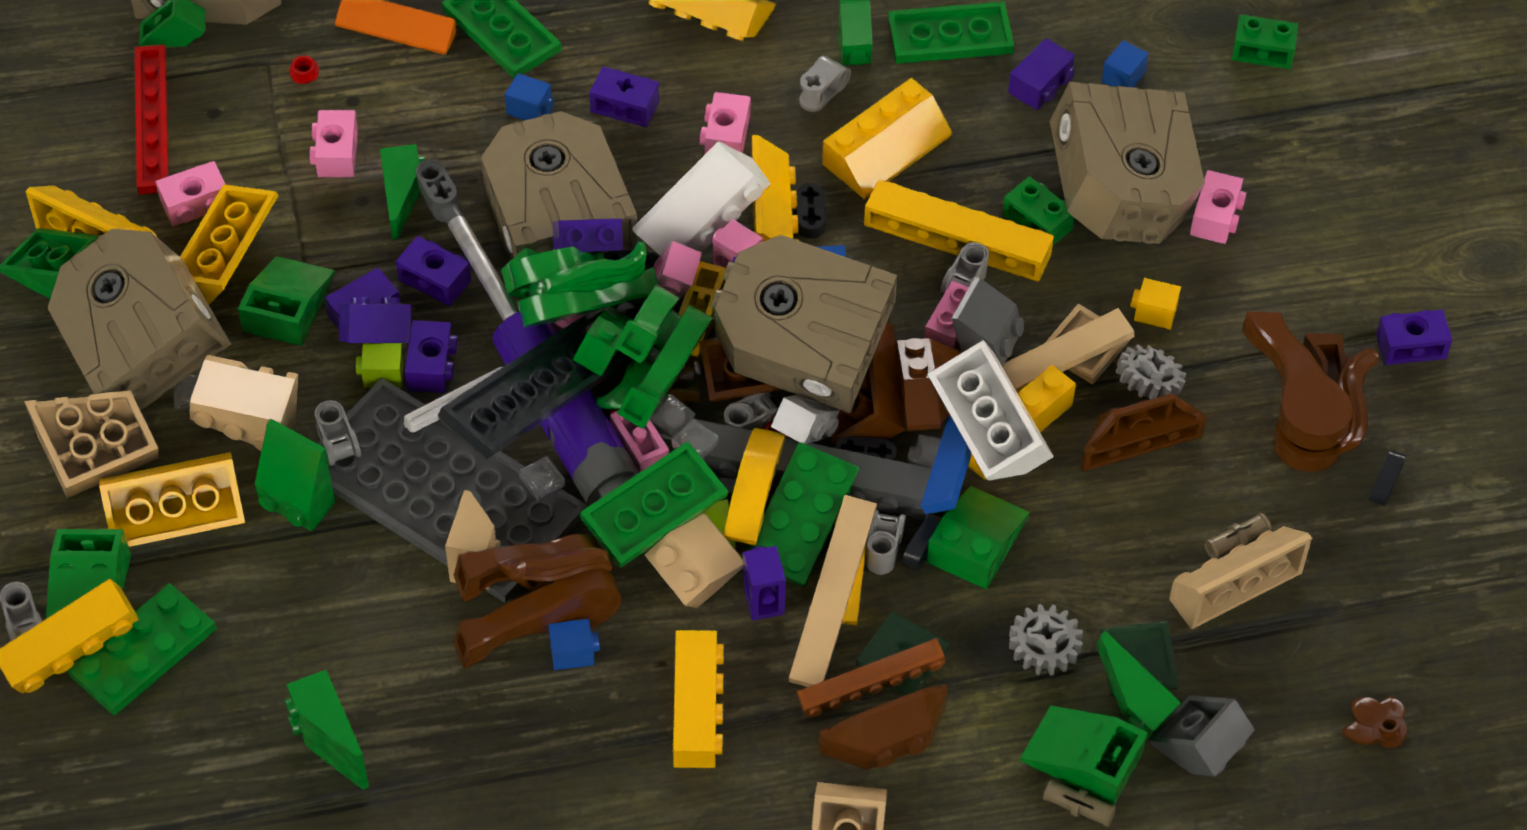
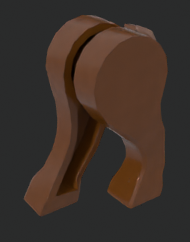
M1247 311L1242 332L1253 346L1262 351L1274 363L1282 381L1279 417L1273 439L1276 454L1285 464L1296 470L1310 473L1324 471L1335 465L1342 453L1358 447L1365 437L1368 429V411L1363 383L1367 372L1379 360L1377 350L1366 348L1347 358L1344 353V342L1341 334L1305 333L1302 344L1290 332L1280 312Z
M574 534L547 543H520L459 554L453 576L463 602L477 597L487 587L500 581L518 582L532 591L482 618L467 619L459 623L454 646L463 668L465 669L482 661L493 649L510 640L532 634L548 633V624L589 619L591 629L607 621L617 612L621 605V594L613 575L609 572L612 570V564L608 552L601 549L599 542L593 536Z

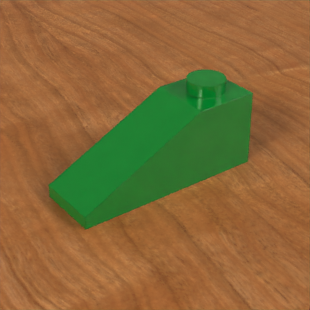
M417 144L380 149L392 240L399 239L420 193L416 169L421 162L425 161V157L418 156Z
M611 306L607 307L587 332L573 361L602 376L618 351L614 347L626 323L633 319Z
M1105 631L1100 636L1096 646L1120 710L1126 718L1125 722L1148 732V739L1176 711L1181 702Z

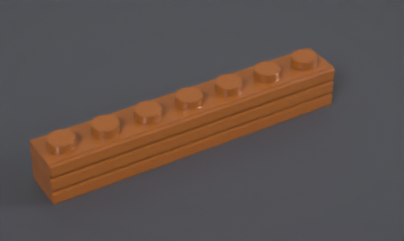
M937 638L799 690L797 691L798 699L805 716L816 717L822 714L823 710L829 708L837 709L844 702L850 700L852 702L858 701L863 695L870 692L871 694H876L886 686L901 684L904 679L910 677L911 679L918 678L923 672L928 670L936 671L945 664V656Z

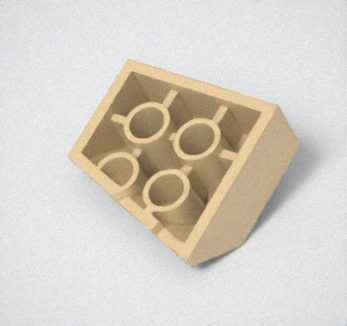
M207 355L190 400V420H193L203 428L218 430L230 439L250 443L261 451L266 425L270 419L291 430L296 426L298 374L288 372L285 377L274 375L272 368L263 366L260 367L259 371L250 370L242 362Z
M131 390L90 394L89 397L69 399L68 397L55 398V400L39 402L36 400L24 401L39 441L67 498L99 485L101 478L121 475L158 459V446Z

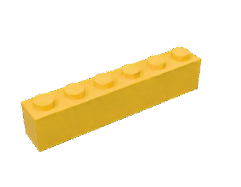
M878 179L865 205V226L957 256L966 244L980 243L988 249V266L1037 282L1040 281L1052 253L1054 235L1016 224L1011 220L988 215L983 211H976L952 201L929 196L924 192H917L899 186L896 183H889Z

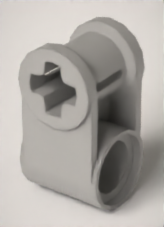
M824 55L819 57L815 64L800 78V87L803 90L800 95V106L810 112L823 109L838 92L844 89L850 78V69Z
M980 243L966 244L952 267L946 272L940 292L944 294L951 281L969 287L974 277L984 280L988 268V249Z
M770 392L750 395L726 407L723 425L751 431L754 428L764 429L769 422L774 421L779 408L770 399Z
M333 400L320 403L315 409V419L321 445L326 449L328 465H335V461L353 455L356 458L360 457L361 450L353 428L351 429L342 405ZM328 420H336L330 423L327 422Z
M876 510L866 548V567L872 573L884 575L893 570L899 544H901L906 515L901 514L899 517L879 514V511Z
M11 582L4 586L0 592V601L7 621L5 624L10 640L13 641L41 623L42 620L39 612L36 610L27 585L21 582ZM17 601H23L19 605H13Z

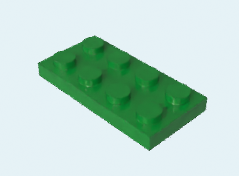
M444 0L441 2L442 11L450 18H453L455 23L513 79L517 73L523 75L562 51L561 42L516 0Z
M1005 1L888 11L887 14L896 64L1014 53V42Z
M687 441L581 511L580 518L617 566L621 568L656 545L669 532L693 520L726 498L728 490L689 441Z
M799 442L765 512L757 544H750L747 551L760 546H777L785 579L805 588L837 521L844 496L849 495L858 476L859 467Z
M170 583L135 611L139 620L132 624L131 630L121 636L109 638L103 642V647L91 655L84 654L67 670L68 675L113 716L119 713L217 629L215 622Z

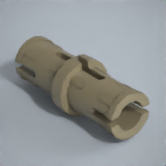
M1259 513L1257 516L1241 524L1234 523L1224 533L1205 541L1206 552L1211 558L1218 559L1241 544L1247 545L1248 542L1271 530V524L1263 513Z
M1052 779L1049 781L1043 795V800L1070 810L1071 815L1075 817L1082 815L1107 827L1112 822L1116 811V806L1089 796L1088 791L1084 789L1077 791ZM1066 797H1070V798H1072V799H1074V800H1077V801H1079V802H1081V803H1083V804L1089 805V806L1093 807L1094 809H1090V808H1087V807H1085V806H1082L1081 804H1078V803H1076V802H1073V801H1071V800L1066 799Z

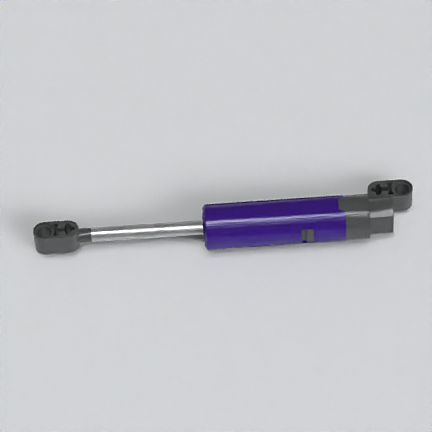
M429 159L421 162L416 169L420 194L433 217L438 221L447 223L502 317L503 323L497 327L493 334L492 342L505 365H508L556 334V331L551 323L528 328L523 326L518 307L511 295L508 294L501 278L460 211L456 187L445 168L437 160ZM591 390L540 423L588 507L640 473L608 418L596 404V398Z

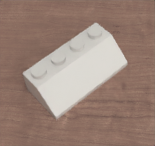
M718 141L656 203L632 230L660 256L672 241L703 252L712 244L715 232L720 227H725L732 219L736 221L741 216V213L753 201L757 200L771 183L751 157Z
M984 340L928 373L929 378L987 480L1026 474L1054 457L996 355Z

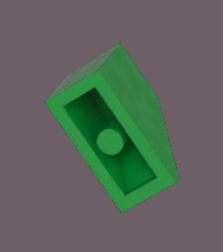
M190 0L166 1L140 22L139 46H187L194 39H198L203 35L206 29V9Z
M839 0L838 44L841 64L843 66L871 64L873 43L870 0Z

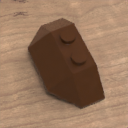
M930 338L897 340L895 347L907 431L940 429L945 424L946 418L950 416V413L929 378L928 373L961 354V351Z
M1173 393L1151 400L1144 399L1127 407L1110 409L1100 415L1083 449L1081 469L1084 472L1203 436L1206 417L1204 413Z
M942 684L937 687L922 689L858 713L839 722L832 728L829 727L819 731V750L823 755L866 770L876 766H888L895 759L907 754L917 755L930 746L946 708L948 688L946 684Z

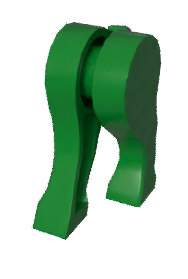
M638 241L633 251L620 260L604 259L603 252L587 253L579 251L575 247H567L510 262L508 267L514 290L529 288L531 296L518 301L523 326L528 328L593 313L624 302H631L633 305L644 303L654 287L659 285L655 268L644 270L647 255L645 243Z
M659 285L654 287L635 319L629 320L614 345L617 350L632 358L624 372L623 380L613 391L605 396L597 397L596 404L600 408L619 409L616 414L641 429L645 428L658 404L683 370L713 319L692 305L687 308L683 316L673 310L679 297Z

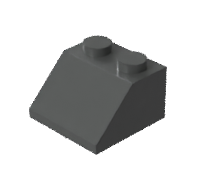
M974 277L952 317L960 349L963 353L984 340L1003 367L1007 358L1012 355L1017 339L1023 334L1024 321L1020 318L1017 304L983 279Z
M1189 695L1149 742L1152 747L1190 774L1215 777L1224 770L1230 758L1244 747L1246 740L1255 729L1235 699Z

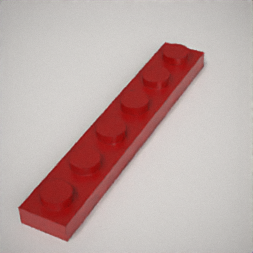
M165 45L135 47L136 183L138 195L158 193L156 181L169 176L167 57Z

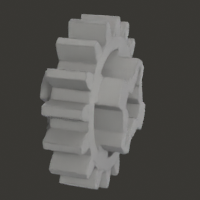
M1136 345L1134 349L1127 347L1125 352H1122L1116 369V374L1121 375L1119 381L1129 384L1127 388L1129 391L1137 390L1139 391V397L1145 396L1150 398V400L1172 393L1176 396L1180 394L1186 382L1184 380L1186 373L1181 371L1182 364L1173 362L1175 357H1166L1163 355L1164 351L1162 349H1152L1149 345L1146 350L1140 345Z
M1038 604L1037 612L1026 608L1024 617L1017 615L1014 626L1010 627L1009 649L1014 650V660L1024 659L1023 668L1026 670L1031 665L1035 666V672L1038 675L1041 673L1042 668L1047 669L1050 675H1054L1055 667H1059L1063 672L1067 671L1068 662L1075 664L1077 656L1082 650L1083 631L1077 629L1078 620H1067L1069 612L1067 610L1060 614L1056 613V605H1052L1049 611H1045L1042 604Z

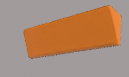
M341 0L335 20V26L444 55H446L457 34L456 23L453 18L383 0Z

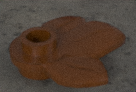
M1389 696L1381 703L1369 697H1360L1352 700L1351 709L1356 721L1342 729V734L1347 739L1361 745L1378 742L1386 748H1395L1403 743L1407 737L1408 728L1403 720L1406 713L1405 707L1398 699Z

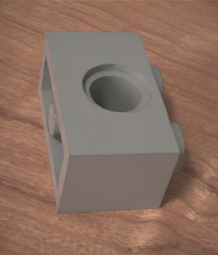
M798 394L784 397L771 427L803 444L826 439L828 436L831 437L839 424V420L836 418L840 409L828 406L826 402L823 404Z

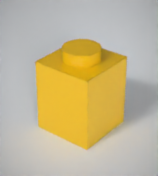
M1144 278L1141 290H1134L1130 307L1136 308L1134 321L1171 330L1181 286Z

